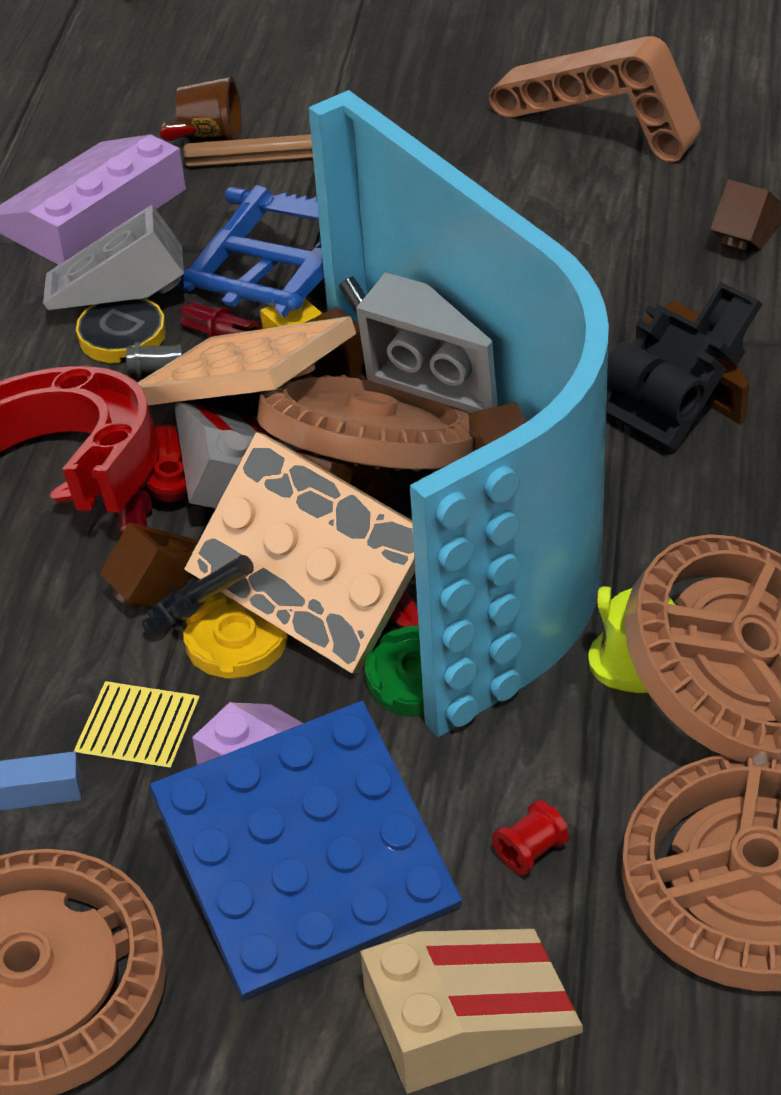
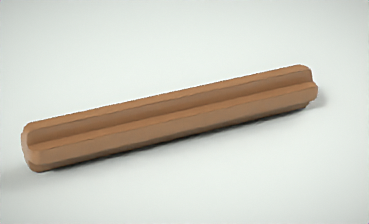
M311 134L188 143L184 146V161L189 168L313 159Z

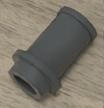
M135 342V347H126L127 374H136L137 379H142V374L154 373L182 355L181 344L140 347V342Z

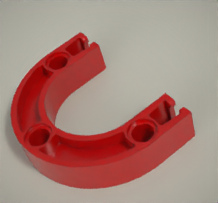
M89 366L43 369L0 381V452L19 442L44 434L66 431L90 433V436L62 468L75 508L82 511L92 510L96 504L95 498L101 492L107 512L120 513L153 469L159 454V438L146 395L141 386L135 380L120 372Z

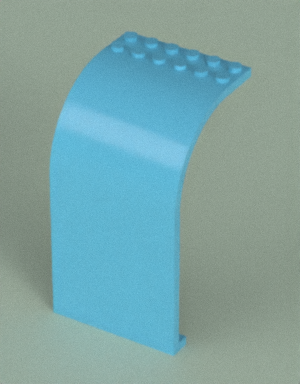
M347 90L308 107L327 311L338 307L359 324L356 312L339 288L341 282L354 276L366 295L385 272L428 284L492 340L498 406L517 402L527 420L526 423L508 434L410 485L425 725L437 737H440L455 727L466 725L475 715L497 702L510 699L519 689L525 687L549 670L578 640L597 604L596 594L601 587L609 323L606 306L599 288L589 272L575 256L357 95Z

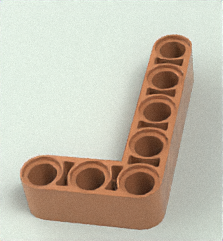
M646 36L516 66L489 92L490 105L495 112L503 117H516L627 93L651 150L660 160L665 162L678 161L699 137L701 132L700 122L672 54L666 43L654 36Z

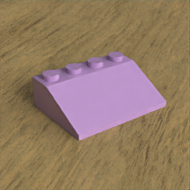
M151 134L100 142L0 205V234L59 265L153 204L157 209L185 191L180 148Z

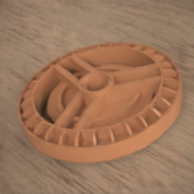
M308 374L304 378H291L277 389L261 391L257 420L263 429L282 440L285 444L294 445L299 451L308 450L316 457L323 455L332 458L334 462L341 460L354 463V466L357 467L358 464L374 466L377 470L383 467L393 468L395 471H400L401 469H412L415 472H419L421 469L435 471L473 452V437L469 434V412L375 383L364 377H360V379L349 378L345 375L331 377L327 374L315 377Z
M709 534L694 536L671 544L658 554L633 585L626 605L625 631L627 645L636 672L656 704L688 736L708 749L735 761L746 763L747 758H752L753 765L772 763L773 758H781V554L756 542L725 535ZM713 577L698 581L685 589L676 599L678 605L668 604L672 585L691 578Z
M717 755L682 766L662 778L644 795L632 813L624 835L622 879L626 900L636 922L651 942L670 959L703 978L725 986L752 991H781V758H773L772 763L753 765L752 758H747V762L744 763L723 755ZM701 809L691 816L676 834L672 843V850L678 854L655 860L658 848L668 832L683 818ZM670 881L671 888L666 889L663 882Z
M56 849L22 850L0 855V1095H57L92 1080L117 1063L137 1043L155 1015L163 995L167 971L165 945L161 927L153 905L142 889L124 872L101 859L75 851ZM68 898L90 904L98 910L93 908L90 911L77 912L69 909L66 906ZM119 925L122 930L112 935L111 929ZM129 954L127 968L118 989L106 1006L86 1023L98 1011L109 995L116 976L117 960Z

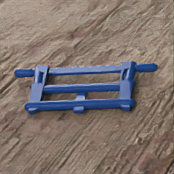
M255 185L252 190L229 187L225 191L224 197L226 201L240 206L224 228L218 230L189 269L184 270V274L181 276L182 283L177 288L180 292H190L195 288L225 294L221 301L231 307H236L241 299L274 306L276 311L285 318L289 311H298L302 308L303 300L324 278L321 241L313 251L245 237L267 211L319 220L317 197L308 200L306 195L298 198L297 194L289 196L287 192L272 195L267 188ZM232 252L262 258L259 263L239 280L213 274ZM279 262L300 267L283 290L256 284Z

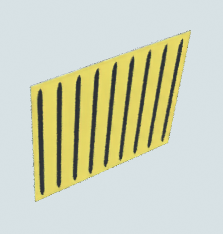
M105 681L74 751L76 753L171 768L200 696Z

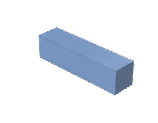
M76 751L0 761V811L81 800V771Z

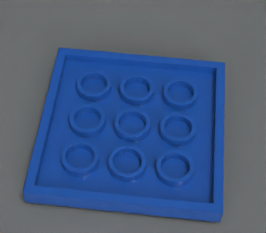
M363 700L150 783L152 798L242 1002L461 907L463 900Z

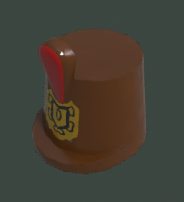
M232 76L181 85L177 88L175 100L177 122L161 124L159 134L163 140L173 141L181 137L190 139H227L228 141L239 140L242 123L241 104L238 87Z

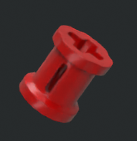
M542 799L531 803L527 808L528 814L510 828L500 827L492 834V844L497 855L512 872L518 875L529 873L534 868V860L552 846L561 848L570 839L568 827L563 817L553 806Z

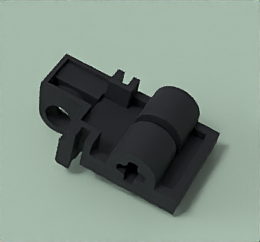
M720 282L695 323L657 304L656 308L648 305L645 312L653 319L651 323L648 324L639 319L636 326L641 332L632 344L628 341L621 342L608 355L606 414L669 449L676 451L726 371V368L718 361L719 358L727 360L736 366L745 354L743 348L744 335L763 304L759 300Z

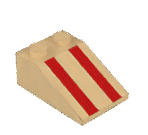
M535 929L418 931L360 951L365 994L407 1094L583 1032V1026Z

